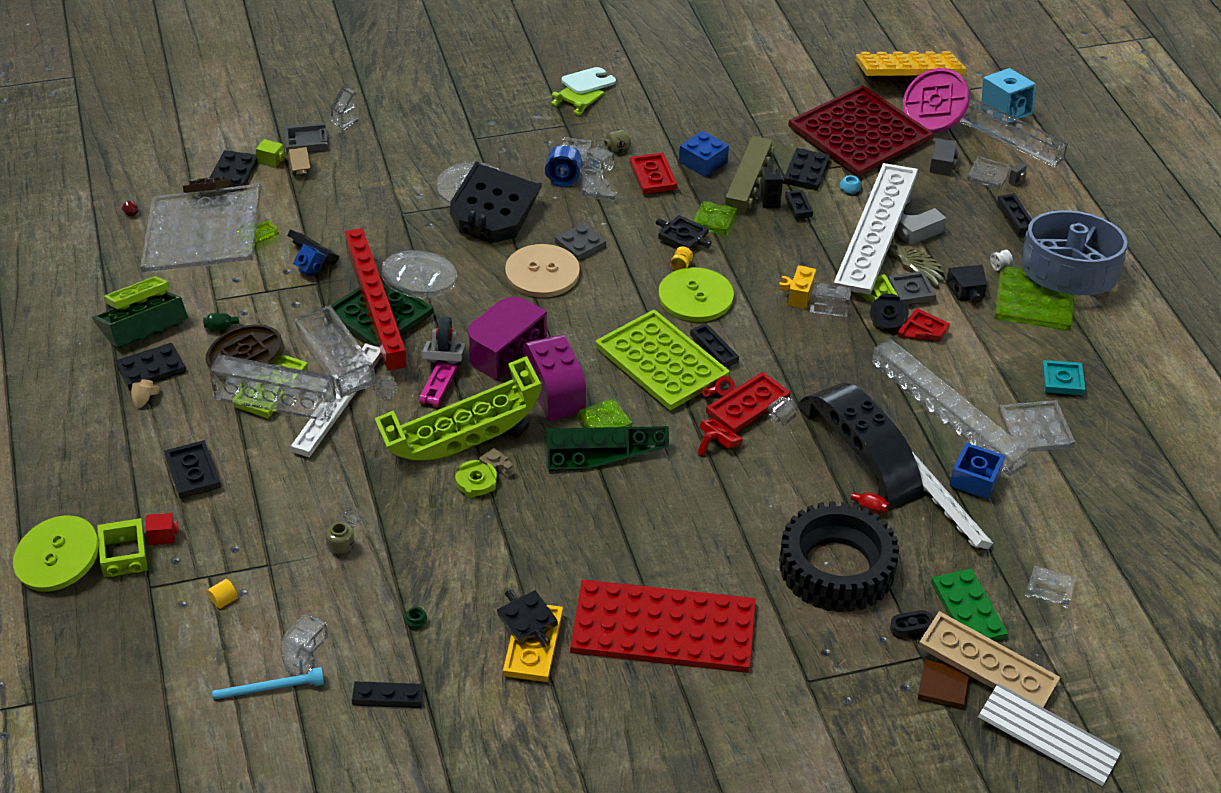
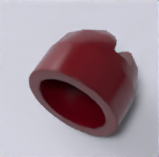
M129 200L123 204L122 211L127 216H135L138 213V207L134 201Z

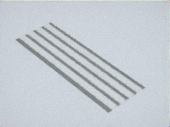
M999 683L978 716L1101 786L1104 785L1121 753V750Z

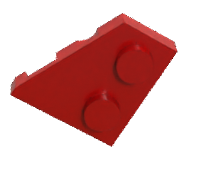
M916 308L899 329L898 337L940 341L949 330L950 323Z

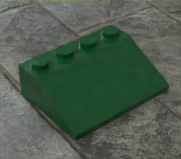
M165 291L163 295L148 297V300L145 302L132 303L127 309L119 310L114 308L92 318L109 342L116 347L122 348L128 346L133 340L146 339L148 334L153 332L161 333L168 326L181 325L183 320L188 319V315L182 298Z

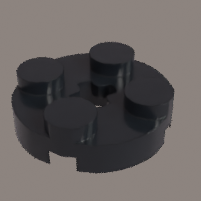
M895 294L880 295L879 298L872 302L870 308V318L874 327L885 331L899 330L906 322L909 313L907 304ZM887 309H890V311L894 312V314L888 316L884 312H886Z

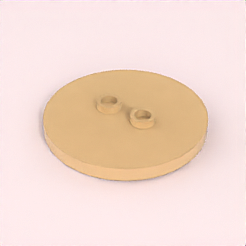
M535 244L523 247L514 252L508 258L505 265L506 279L511 287L522 294L532 297H553L567 292L577 283L580 272L578 260L572 253L559 246L549 244Z

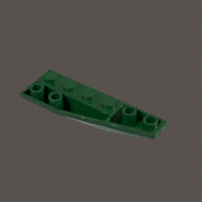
M669 426L544 428L547 470L589 469L669 447Z

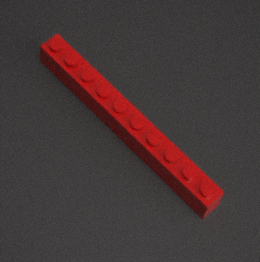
M363 228L345 231L346 249L386 369L390 371L406 368L405 348Z

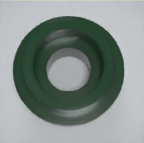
M391 291L388 293L387 299L390 307L399 308L404 305L405 298L401 292Z
M412 607L405 614V623L412 628L422 627L427 622V614L420 607Z

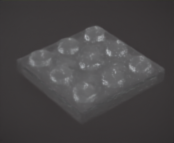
M1057 400L999 405L998 412L1015 453L1074 448L1075 440Z

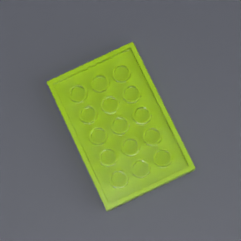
M655 309L595 341V347L670 411L701 394L703 389L715 386L716 381L720 377H730V371Z

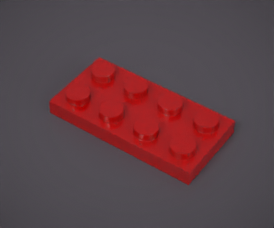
M761 372L707 406L706 413L734 433H737L788 400L791 392L766 373Z

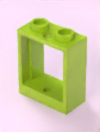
M141 518L97 525L100 565L104 578L148 571L145 536ZM138 540L139 553L107 558L106 545Z

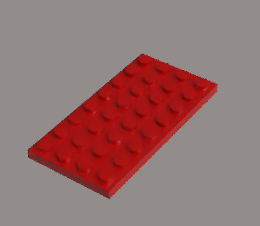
M582 579L570 653L749 673L756 598Z

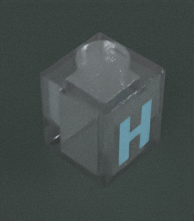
M597 145L587 152V167L604 175L614 168V153Z

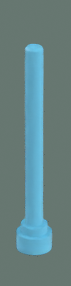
M322 667L312 668V671H308V674L214 690L212 691V698L216 700L310 683V685L315 684V687L324 685Z

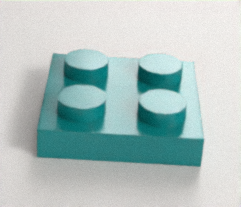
M1043 360L1044 392L1084 395L1085 382L1082 363Z

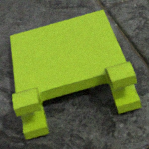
M566 87L559 93H552L551 97L555 99L551 102V105L558 107L562 100H565L577 107L573 114L580 116L585 108L603 96L604 92L597 89L578 94Z

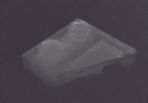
M582 168V196L615 200L616 192L610 190V184L604 179L600 170Z

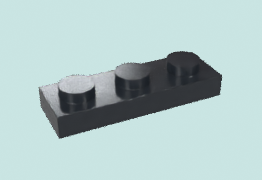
M1015 193L998 196L997 202L1017 233L1025 234L1032 219Z
M290 229L287 235L293 239L292 243L300 247L305 244L325 254L327 257L324 262L328 263L330 260L337 263L340 257L300 232Z
M707 323L690 330V336L724 367L727 368L739 362V356Z
M355 681L352 705L422 708L424 687L423 684Z

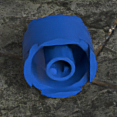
M555 146L548 154L545 175L554 185L568 187L579 179L582 167V157L579 150L570 146Z

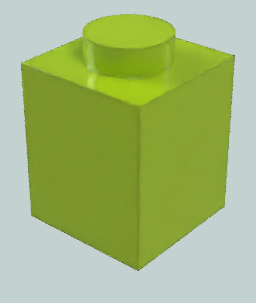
M263 139L256 148L257 163L276 168L285 158L283 144Z

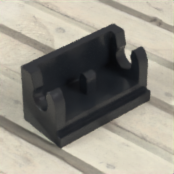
M763 167L761 186L763 208H780L783 177H781L778 168H776L775 174H771L768 167Z

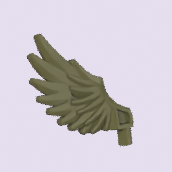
M892 238L887 251L888 255L899 259L902 267L912 272L924 271L929 282L934 287H938V281L943 282L941 275L944 271L940 269L941 265L931 258V255H925V252H920L919 249H914V247L906 249V246L896 244V240Z

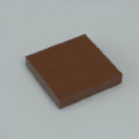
M925 659L918 699L963 709L969 675L952 665Z

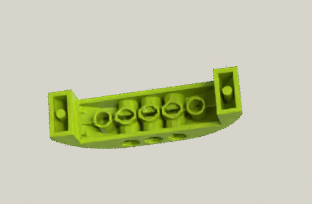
M526 356L508 363L512 380L403 425H400L394 410L376 417L375 421L387 449L397 456L410 460H434L468 449L511 429L530 412L542 388L528 357Z

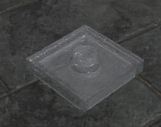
M977 156L967 180L1001 190L1011 165Z

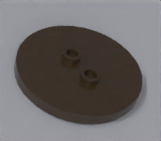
M252 324L237 327L224 333L211 344L206 353V363L210 372L218 378L225 380L251 378L275 365L283 354L284 342L281 334L276 329L267 325Z

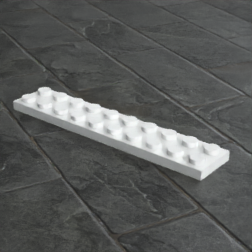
M883 163L834 281V288L871 294L915 183L918 169Z

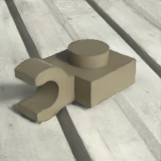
M495 448L479 458L481 464H491L496 469V472L499 471L506 478L514 474L510 470L513 464L508 461V457Z

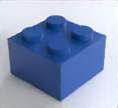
M701 131L680 145L679 163L706 177L728 162L729 145Z
M966 442L953 468L949 486L989 500L1001 475L1005 455Z

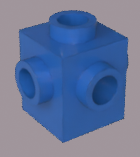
M303 244L293 264L299 267V272L307 276L309 273L317 276L327 256L316 248Z

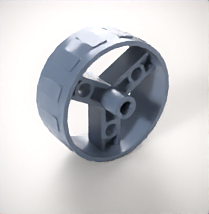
M1070 210L1046 212L1033 218L1029 223L1022 250L1021 265L1027 276L1048 289L1072 295L1100 294L1112 289L1119 281L1126 257L1127 239L1125 234L1116 225L1093 214Z

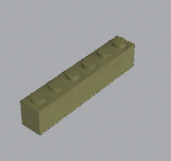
M752 136L726 195L725 211L746 215L747 210L751 209L753 204L752 198H756L757 188L761 186L763 167H769L770 157H773L775 148L772 147V139Z

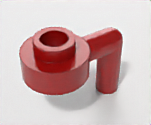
M723 376L716 381L715 386L703 389L702 394L704 397L717 393L725 396L735 389V383L732 378ZM723 383L729 384V388L727 390H723L721 388V385Z

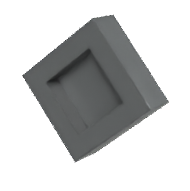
M1021 162L1012 168L1008 183L1015 186L1022 182L1027 175V165Z

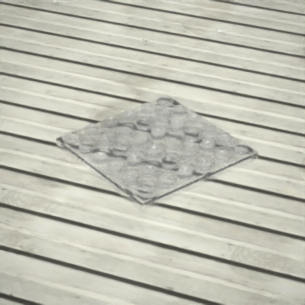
M254 184L218 190L152 196L140 265L142 273L253 260L261 193L260 185Z

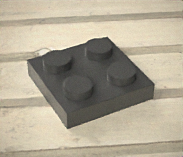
M584 223L555 237V243L572 253L578 261L606 247V241Z
M924 271L888 276V280L900 297V300L907 305L935 301L936 293Z

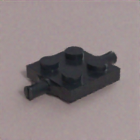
M678 215L668 222L661 218L656 220V225L664 228L658 233V239L677 248L687 247L692 250L697 245L709 248L712 244L711 241L705 239L709 233V228Z
M513 589L507 590L505 596L509 599L510 603L497 609V615L516 642L521 645L528 640L537 639L543 648L546 645L548 646L550 640L546 637L545 633L558 625L554 614L536 590L522 597H517Z

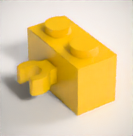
M798 265L793 280L787 276L781 277L779 290H789L788 306L801 309L807 308L815 284L816 269Z

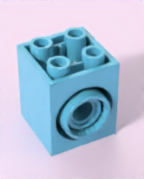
M1011 68L983 77L981 107L1006 123L1031 115L1034 112L1036 83Z

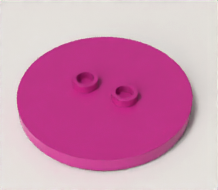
M936 68L928 70L917 76L908 86L903 98V111L933 133L945 131L957 124L965 115L970 103L969 87L963 77L951 69Z

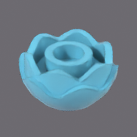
M846 176L840 182V189L843 193L854 195L861 190L862 184L855 176Z

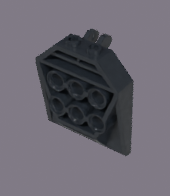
M476 161L450 201V215L458 231L490 243L515 238L542 187V183H535L479 164Z

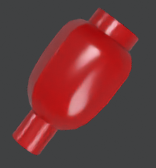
M853 492L851 495V500L858 502L862 510L864 507L870 509L871 514H886L889 509V502H886L885 498L870 492L863 494Z

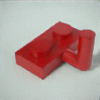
M714 418L703 420L699 428L705 434L697 453L704 456L712 439H716L720 442L721 446L730 449L741 446L743 438Z

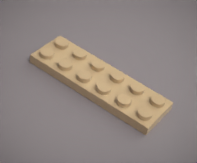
M940 611L918 644L919 648L995 689L999 683L1043 708L1060 679L1056 674Z

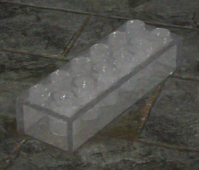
M330 305L295 319L300 339L341 398L378 383L372 362Z
M220 354L210 369L214 400L329 422L337 407L334 376Z

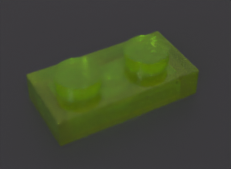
M268 219L237 232V238L248 248L278 235L279 232L278 228Z

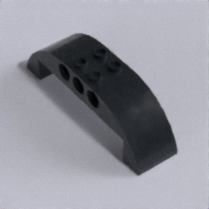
M840 383L806 396L798 403V408L808 419L822 415L880 480L878 495L884 497L886 502H889V511L923 497L924 492L920 471L910 446L897 426L863 390L850 383Z

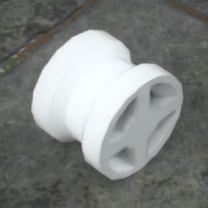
M1002 250L1000 253L995 252L991 254L990 262L993 269L999 271L1003 267H1011L1013 265V258L1008 250Z

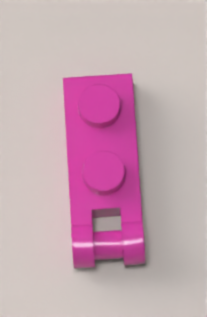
M437 362L420 395V404L426 405L428 403L432 404L433 407L440 408L442 399L457 372V365Z

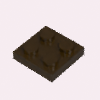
M224 176L210 179L199 178L189 181L188 185H184L183 192L218 190L232 186L231 179H224Z

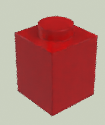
M173 513L146 515L145 531L148 545L175 543V534H179L178 521H174Z

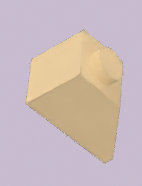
M307 147L290 149L288 151L291 172L296 173V175L307 174V171L310 170Z

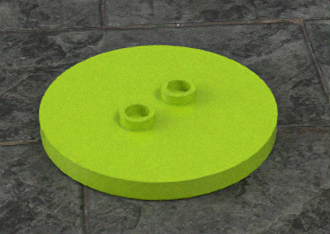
M692 267L679 269L668 274L660 283L658 297L661 306L672 316L690 322H705L717 319L728 312L733 304L734 291L730 282L721 274L705 268Z
M64 515L43 521L32 528L19 542L13 557L14 572L19 580L32 590L49 592L65 588L82 578L93 566L99 553L98 534L88 521L77 516Z

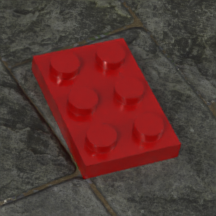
M663 152L630 157L629 163L643 194L677 190V182Z

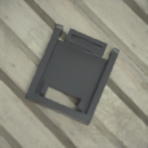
M324 123L284 126L287 154L290 149L307 147V152L328 150L326 125Z

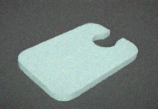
M594 67L563 76L561 82L573 92L583 94L614 85L616 79L612 75L606 78H598L597 76L606 75V71L602 68Z

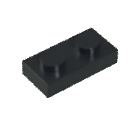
M803 189L785 192V198L795 219L813 217V210Z

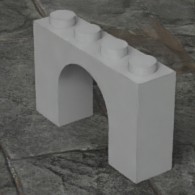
M912 190L906 204L911 202ZM871 191L868 192L867 201H868V199H869V196H870V194H871ZM936 208L919 215L902 214L895 233L911 246L944 232L946 217Z

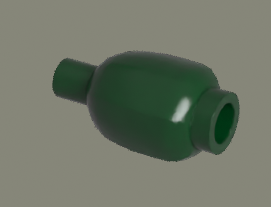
M210 313L207 317H203L204 328H208L210 331L226 330L231 324H239V316L231 317L227 313Z

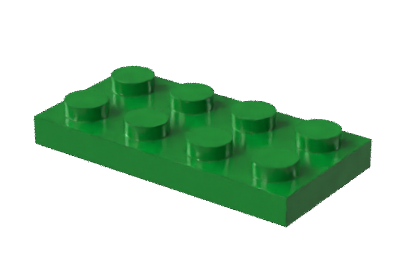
M972 568L932 577L931 584L949 617L995 642L1007 639L1008 633Z

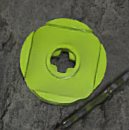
M480 460L465 462L455 474L456 486L468 498L493 492L496 489L497 482L496 469L489 463L487 465L481 464Z

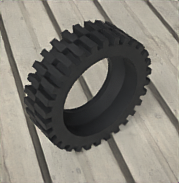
M829 501V506L825 507L824 502L818 503L817 509L810 505L807 507V512L803 509L800 510L798 516L794 515L790 523L786 524L782 535L779 569L782 571V579L786 580V586L789 589L794 587L793 594L796 596L802 593V601L807 603L811 599L813 600L812 606L817 608L820 604H824V610L830 611L831 606L836 607V612H842L843 607H847L848 612H853L856 605L862 610L866 609L867 602L870 606L876 604L877 599L882 600L885 593L888 594L891 585L894 582L899 557L897 536H893V529L891 527L887 528L888 523L885 520L879 522L880 516L876 513L870 516V509L865 507L863 511L858 510L859 505L853 504L852 508L847 507V502H841V506H836L835 501ZM842 542L854 546L865 555L869 563V570L851 576L832 575L814 567L806 560V556L811 549L819 544Z

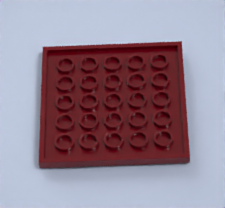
M864 85L790 119L788 123L789 127L857 176L933 139L934 135L929 129Z

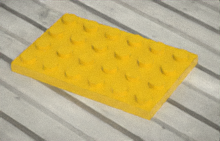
M895 51L893 54H887L886 52H877V54L861 52L856 54L855 60L866 76L920 75L936 68H947L960 75H966L967 69L949 51H942L941 54H935L933 51H926L925 54H919L916 51H911L909 54H903V52Z

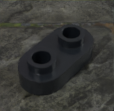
M925 610L897 614L891 619L890 630L899 637L922 634L927 631L934 617Z

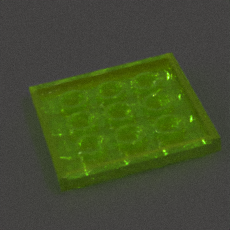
M1004 266L999 272L994 319L1070 331L1074 295L1057 292L1036 283L1027 276L1023 269Z

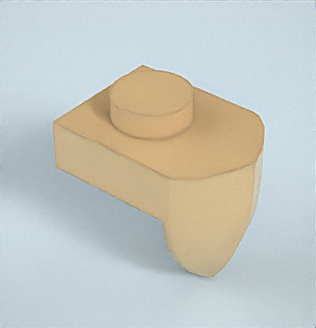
M144 379L141 382L133 383L131 397L135 407L140 409L147 403L150 395L159 394L160 386L153 385V381Z

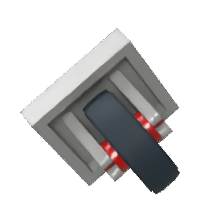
M440 317L438 328H434L432 331V341H427L424 346L422 359H427L428 362L446 360L447 363L451 364L462 361L466 343H457V330L452 329L451 317Z

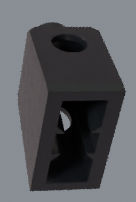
M983 265L948 268L946 283L957 299L960 301L971 300L972 304L980 303L985 297L987 288Z

